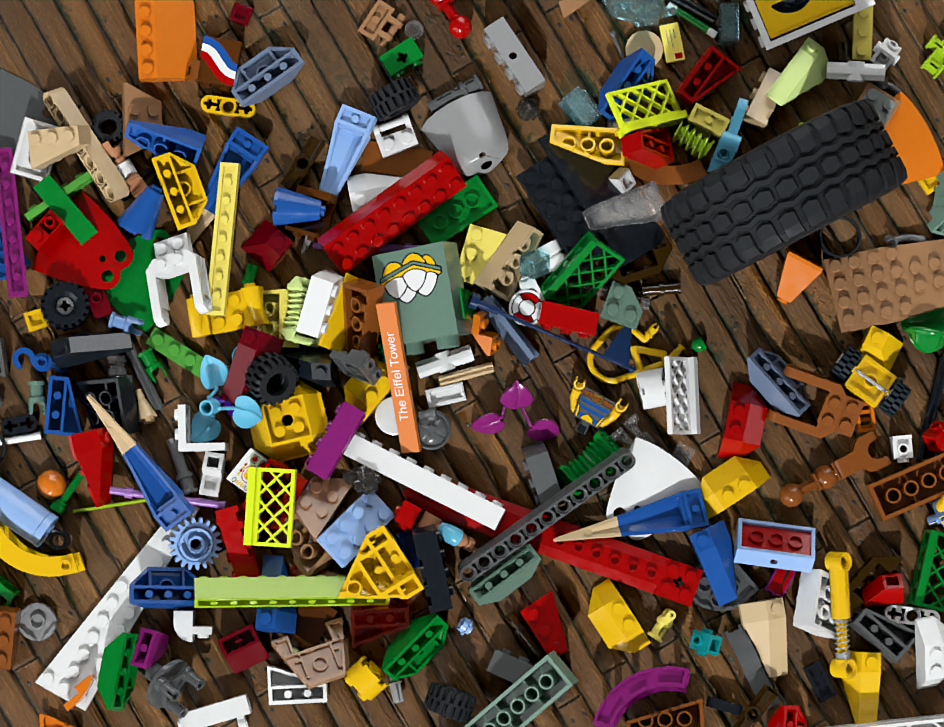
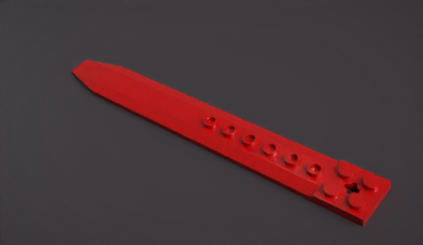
M407 486L403 493V496L432 515L491 537H496L532 511L482 493L486 495V500L492 502L494 499L504 504L502 508L506 509L497 529L493 530ZM471 488L468 489V491L474 494L477 491ZM545 514L542 515L543 518L549 517ZM558 520L526 543L531 544L539 554L689 607L692 605L703 570L610 537L554 542L553 540L556 537L582 529L579 526L562 520ZM530 523L526 526V528L531 529L534 527L535 524ZM514 534L510 539L516 540L519 535ZM678 577H682V582H684V585H680L679 588H676V584L673 583V580L678 579Z

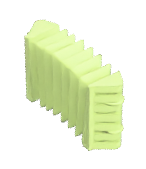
M295 276L287 284V288L292 292L287 294L292 297L288 301L292 304L287 305L291 309L287 312L290 316L285 317L288 320L284 322L287 326L281 329L280 334L288 341L303 344L307 347L318 348L321 336L316 338L296 331L310 280L305 277Z

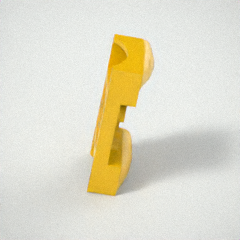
M247 283L244 284V288L238 291L228 292L226 316L200 314L195 307L193 294L189 295L190 298L186 299L192 338L242 330L245 325L252 328L268 325L269 320L263 301V286Z

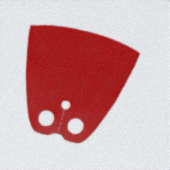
M82 192L72 202L98 232L81 245L64 225L59 240L45 255L38 251L32 269L65 282L71 281L72 284L76 283L96 289H112L119 282L121 271L132 262L134 258L133 250L108 215L87 194ZM119 250L126 252L127 256L123 262L115 260V253ZM105 256L106 260L105 262H100L99 258ZM106 270H110L113 273V279L110 282L102 280V273Z

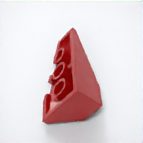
M104 426L69 435L68 440L74 461L78 460L81 467L79 472L81 476H85L88 482L87 489L95 506L100 507L111 503L109 491L110 486H112L114 444L110 433Z

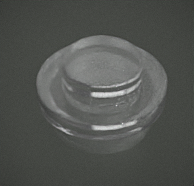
M412 20L406 24L405 34L408 38L412 37L413 40H416L423 35L424 28L419 21Z

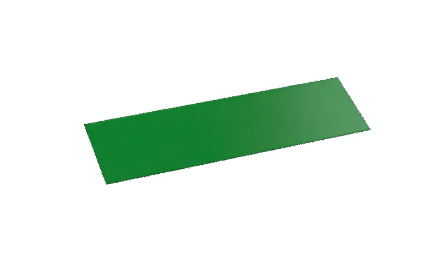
M47 175L33 187L51 210L65 222L64 225L81 245L98 232L50 175Z

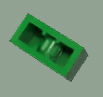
M409 37L381 55L379 59L391 79L395 77L399 79L406 74V70L412 67L414 69L423 63L424 55L413 38ZM400 56L406 57L405 63L399 60Z

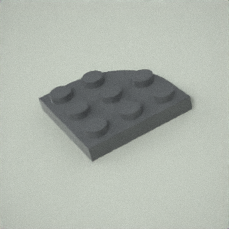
M700 563L695 567L697 569L703 570ZM734 563L737 599L719 606L703 571L693 601L709 610L727 611L738 607V604H743L759 588L737 563ZM681 579L678 584L683 586L684 582Z

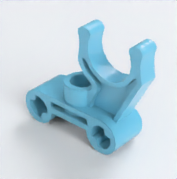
M739 98L734 115L730 119L727 131L723 130L707 172L711 173L733 160L742 139L737 134L749 100Z

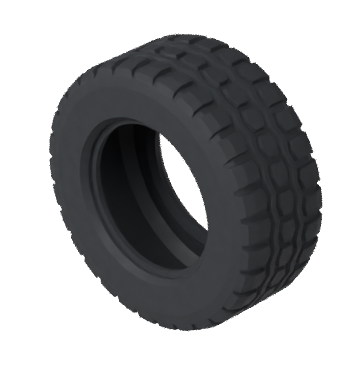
M867 99L844 104L821 114L719 167L685 187L666 201L660 208L661 217L667 229L670 230L672 239H676L675 244L681 255H685L682 258L689 265L688 269L693 279L700 286L716 283L899 187L908 178L907 170L900 156H897L899 153L894 146L891 147L893 142L887 131L884 130L882 121H878L880 118L874 106Z

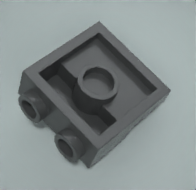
M351 349L350 353L343 350L341 352L333 350L330 354L331 359L346 376L374 386L382 376V369L377 367L378 364L374 359L370 358V354L365 350Z

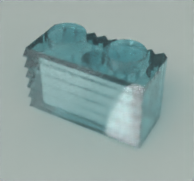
M721 3L718 8V44L737 45L739 41V3Z
M579 86L563 97L558 104L576 126L591 127L603 116L598 111V104L593 103L587 91Z

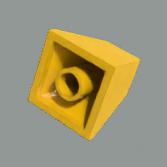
M871 326L867 328L857 350L863 353L860 360L866 354L890 371L903 343L891 334Z

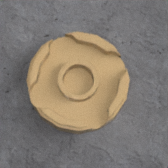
M647 30L638 31L632 34L627 41L625 47L626 57L640 48H643L655 59V65L662 57L663 44L660 38L653 32Z

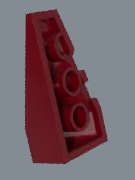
M245 325L220 399L235 404L237 397L247 396L250 392L245 385V380H247L245 373H248V366L252 365L251 362L258 359L257 356H264L266 352L280 354L285 340Z

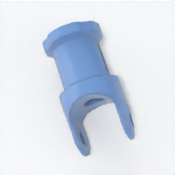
M113 311L108 327L124 330V332L140 336L142 331L135 329L133 323L143 325L144 321L132 316L117 315Z

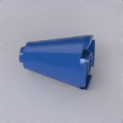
M154 184L147 186L118 218L117 222H119V225L134 235L136 233L143 234L141 238L151 240L164 198L163 189Z
M282 187L276 188L273 200L275 209L272 213L274 225L321 220L322 216H325L326 205H323V201Z

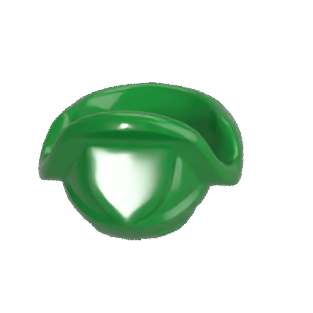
M944 308L901 321L902 330L908 333L910 341L919 351L932 353L944 346Z

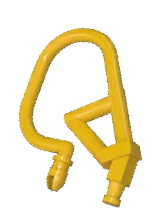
M657 323L652 324L647 332H644L645 335L638 329H632L631 333L641 342L646 343L659 330V325L655 329L653 327ZM614 324L608 327L590 349L597 351L609 335L614 331L620 330L623 325ZM679 343L678 347L669 356L678 357L685 347ZM638 345L632 346L630 352L636 371L617 377L602 375L595 368L594 355L589 352L587 354V365L591 374L599 381L606 384H617L635 378L636 373L659 367L665 369L664 357H667V353L665 350ZM639 354L660 357L661 361L644 367Z

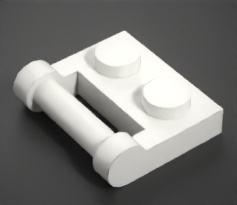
M408 113L402 114V117L380 125L375 124L373 133L383 158L419 146ZM402 124L406 126L404 130L381 137L380 132Z

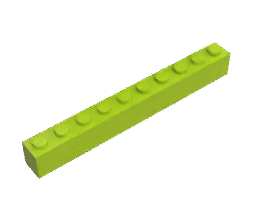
M262 575L258 577L239 576L233 578L227 576H220L218 578L201 576L194 578V608L389 605L390 598H337L347 577L345 575H317L312 577L298 575L296 577H287L285 575L267 577Z

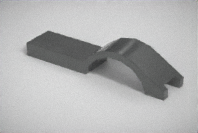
M739 624L737 625L739 629L731 633L725 631L724 634L742 667L754 696H756L764 684L771 688L773 687L743 626ZM777 697L769 708L780 703Z

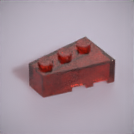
M409 603L351 606L352 649L384 635L410 627Z

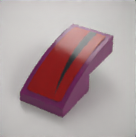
M775 568L764 590L778 598H782L797 571Z

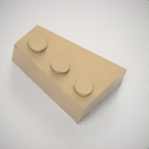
M770 67L767 72L762 71L758 79L761 83L758 89L754 87L749 97L752 101L750 105H747L742 122L760 131L765 128L777 104L767 97L766 94L781 75L780 72Z
M89 125L27 131L31 169H45L50 164L58 162L64 157L91 145Z

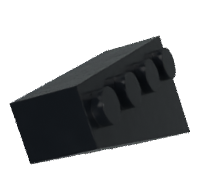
M435 524L412 529L430 613L453 609L451 595H454L452 584H448L447 578L450 577L449 568L443 564V559H446L444 548L439 546V541H442L440 530L435 529Z

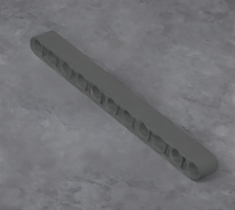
M628 448L618 449L463 559L458 565L461 579L465 582L474 581L632 469L636 463L632 452ZM623 456H630L626 462L621 461ZM608 467H614L612 472L605 473ZM598 478L595 484H589L591 479ZM576 490H582L580 495H573ZM560 501H566L564 506H558ZM551 512L549 517H542L543 513ZM530 523L535 524L534 527L531 529L526 528V526ZM514 534L519 535L516 540L510 539ZM497 546H503L501 551H495ZM481 557L488 558L485 562H479ZM466 568L472 569L470 573H463Z

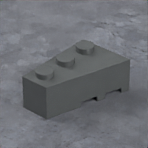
M867 608L862 609L848 623L852 629L880 652L890 663L898 662L915 642L914 630Z

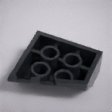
M132 374L97 377L72 382L74 388H77L81 397H79L81 404H84L87 409V418L92 428L104 427L105 425L88 401L87 396L89 394L128 434L140 431Z

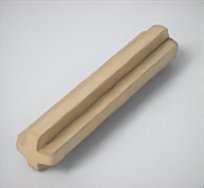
M489 362L441 375L438 377L439 384L444 386L493 373V363Z

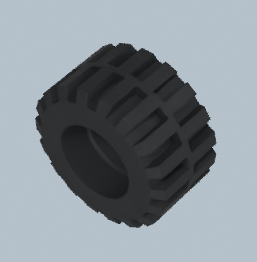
M406 77L390 82L376 90L368 98V102L378 121H386L408 111L421 98L411 79Z
M266 352L264 356H257L258 359L251 362L252 365L247 368L248 373H245L247 389L265 405L275 406L276 403H283V400L287 401L289 395H293L295 392L294 388L298 386V383H296L299 380L297 370L279 353L271 352L270 354ZM276 375L274 379L268 383L269 379L272 376Z
M431 682L423 706L447 718L468 722L476 698L472 694L452 686Z

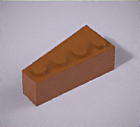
M361 278L344 282L342 285L346 352L350 353L351 349L358 351L362 349L368 352L370 357L376 356L380 328L376 304L383 302L385 286Z

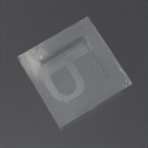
M679 441L671 456L687 467L696 450Z

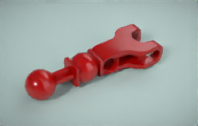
M429 0L437 7L439 12L443 10L450 20L448 30L453 37L462 39L471 33V20L464 15H459L453 5L455 0Z

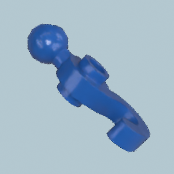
M26 347L17 349L12 356V362L18 369L23 368L19 360L20 356L27 354L34 368L40 372H47L51 368H55L58 373H66L69 370V367L58 370L49 354L39 353L35 355L31 349Z

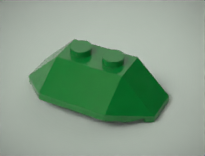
M436 613L415 618L387 646L381 670L394 681L399 680V678L416 675L444 647L449 625Z
M123 632L104 648L97 688L107 710L123 711L125 704L134 691L138 667L132 666L130 663L139 637L136 633Z

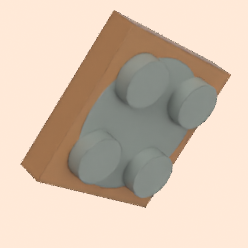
M870 82L867 83L857 99H867L874 106L880 118L878 121H882L884 128H886L901 104V101Z

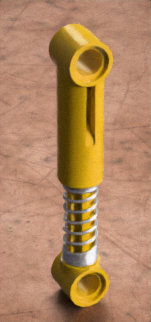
M829 552L825 556V567L829 570L831 618L834 619L833 623H836V627H834L836 629V632H834L836 638L834 639H837V643H835L837 644V648H835L837 650L835 653L836 658L831 661L830 673L836 678L852 679L857 673V664L850 657V650H848L850 647L848 642L850 640L847 638L850 636L847 634L849 631L847 628L849 624L847 622H849L848 618H851L849 570L852 566V558L847 552Z

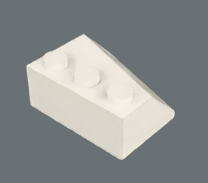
M326 268L311 276L296 331L316 338L326 334L329 326L327 322L333 312L334 303L344 277L331 268Z
M812 569L811 573L801 572L793 626L815 636L830 639L836 638V634H834L836 632V629H834L836 623H833L834 619L831 618L829 573L822 569Z

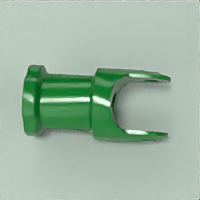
M149 347L137 356L142 359L146 366L145 370L152 381L156 383L152 375L153 370L157 367L161 368L166 377L167 372L152 352L153 348Z

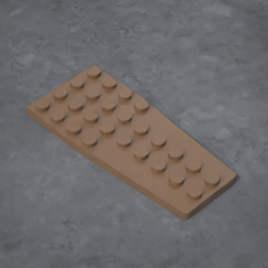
M944 239L902 244L894 248H889L891 246L853 253L843 258L834 257L823 260L841 334L870 328L871 326L902 321L944 308Z

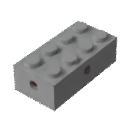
M504 17L484 28L483 42L485 46L493 50V57L498 65L502 64L504 66V74L509 81H514V88L520 97L523 95L527 99L545 86V78Z

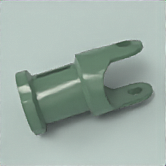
M29 381V414H33V405L36 402L41 405V414L44 415L46 398L43 394V385H45V381Z

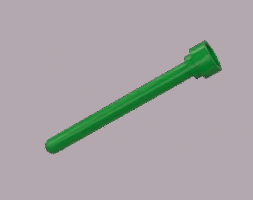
M79 471L60 499L53 500L49 506L60 515L65 512L66 502L84 478Z

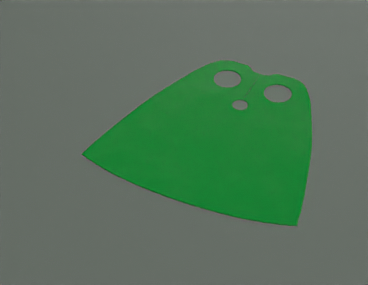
M155 230L151 240L141 238L142 235L127 240L133 250L134 258L130 265L121 271V278L117 285L112 289H105L110 303L123 316H132L144 321L143 325H134L145 332H148L155 323L146 270L151 261L156 258L153 244L156 237L171 238L165 230ZM123 250L117 251L115 253V260L123 262L127 256L126 252ZM101 256L99 258L100 262H105L106 257ZM110 270L102 273V280L104 282H110L113 279V273ZM184 274L171 279H165L168 302L172 299Z

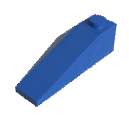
M129 120L124 135L142 149H148L154 153V157L170 152L195 164V167L207 135L191 129Z
M264 555L262 575L267 577L285 575L288 577L284 556ZM257 607L256 631L296 634L297 612L295 607Z

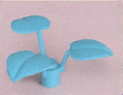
M205 355L202 360L200 378L206 389H215L207 396V400L200 403V411L192 419L190 438L192 442L203 443L218 437L221 431V424L215 419V414L221 410H234L233 420L241 428H251L263 418L260 405L252 397H237L235 407H222L220 402L213 398L219 390V386L225 385L229 371L221 360L211 355Z

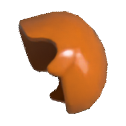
M52 469L44 471L36 481L39 493L49 500L60 499L68 487L64 476Z

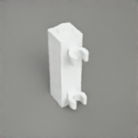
M246 693L189 710L184 718H177L178 727H207L237 718L239 727H249L245 715L251 714L253 711L248 694Z

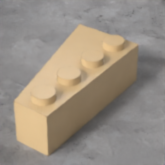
M517 221L473 283L490 294L510 302L544 234L535 227Z

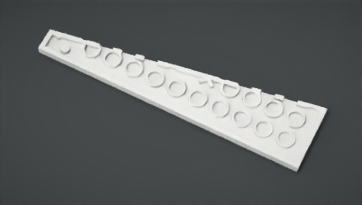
M192 505L195 510L185 518L188 522H191L192 516L196 517L200 510L198 506ZM183 520L179 522L181 525H184ZM177 524L167 532L160 526L35 683L69 701L78 694L74 687L91 674H94L95 679L91 688L76 705L84 711L87 710L98 691L97 682L104 648L123 632L130 633L144 609L143 607L129 604V584L147 567H167L173 558L170 552L174 550V548L168 547V544L173 543L169 536H175L172 529L178 530Z

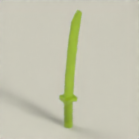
M145 498L106 504L100 507L93 506L73 510V513L143 503L147 501Z

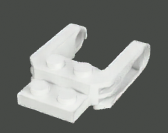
M186 232L154 243L156 259H153L147 268L146 277L155 324L162 328L170 323L168 312L170 308L165 279H171L188 272L197 311L200 314L212 311L213 305L205 259L193 252L190 234Z

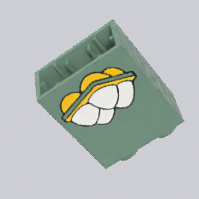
M441 241L372 256L376 283L385 286L383 302L396 301L405 356L425 353L423 343L436 341L437 350L459 347V336L472 334L470 320L463 319L459 287L464 288L457 243Z

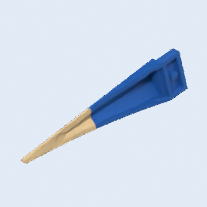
M238 126L226 142L206 188L205 194L208 202L197 224L188 227L186 231L191 236L192 244L215 218L220 162L241 164L240 189L257 169L270 149L269 146Z
M89 394L87 396L88 401L123 455L154 518L167 532L195 509L183 496L184 492Z
M697 488L679 492L616 517L556 537L553 541L683 532L708 527L709 521L701 489Z

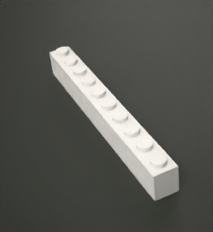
M358 431L355 433L343 455L493 530L497 529L506 509L502 508L504 504L494 499L490 502L485 499L486 495L478 491L474 494L468 491V486L460 482L456 485L451 482L452 478L441 474L439 477L433 474L434 469L426 465L421 468L416 465L418 461L408 456L405 460L399 457L400 452L392 448L387 451L382 448V443L374 439L372 442L365 440L366 435Z

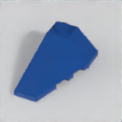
M721 520L689 534V540L718 605L721 606L737 599L732 542L724 521Z

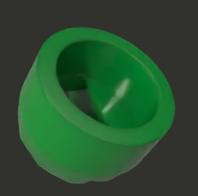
M701 336L692 340L691 348L695 352H702L707 349Z

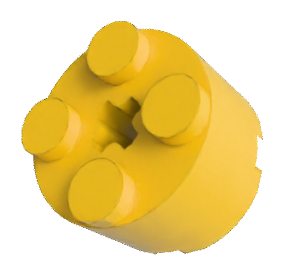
M362 656L346 671V677L344 678L349 686L355 687L358 691L357 695L363 701L367 699L373 700L389 685V681L385 682L383 680L386 676L372 660L368 663L365 660L366 656Z

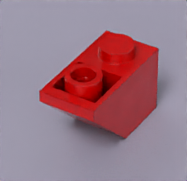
M49 210L28 233L25 239L38 251L46 255L59 240L65 222L52 210Z
M901 574L880 575L862 588L861 595L864 607L903 603L904 584Z

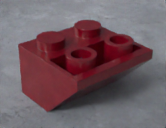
M254 622L217 640L226 661L235 674L270 658L259 632L255 629Z

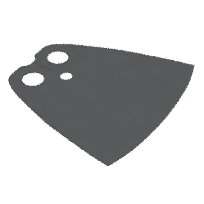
M0 69V148L12 147V153L15 154L24 117L35 118L38 121L55 125L56 121L53 117L45 118L43 115V110L46 107L43 101V94L45 92Z

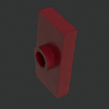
M82 286L85 294L88 295V301L95 320L112 314L113 309L105 289Z

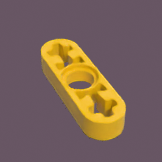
M206 95L201 100L202 109L209 114L250 119L256 114L254 104L249 105L252 111H249L248 114H245L244 110L239 109V113H236L237 103H239L236 98ZM211 99L214 104H219L218 100H221L219 105L220 111H217V106H211L208 109L205 102L208 103ZM226 102L234 104L231 112L224 111L223 105Z

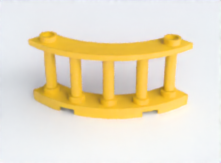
M0 522V558L14 568L29 574L47 577L69 575L86 570L80 552L61 556L38 552L22 543L10 528Z

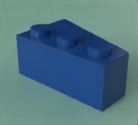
M49 375L44 434L69 436L81 432L69 377Z

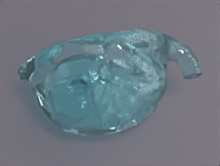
M602 0L612 16L623 21L632 22L636 27L656 26L662 18L671 17L677 13L675 7H666L664 0Z

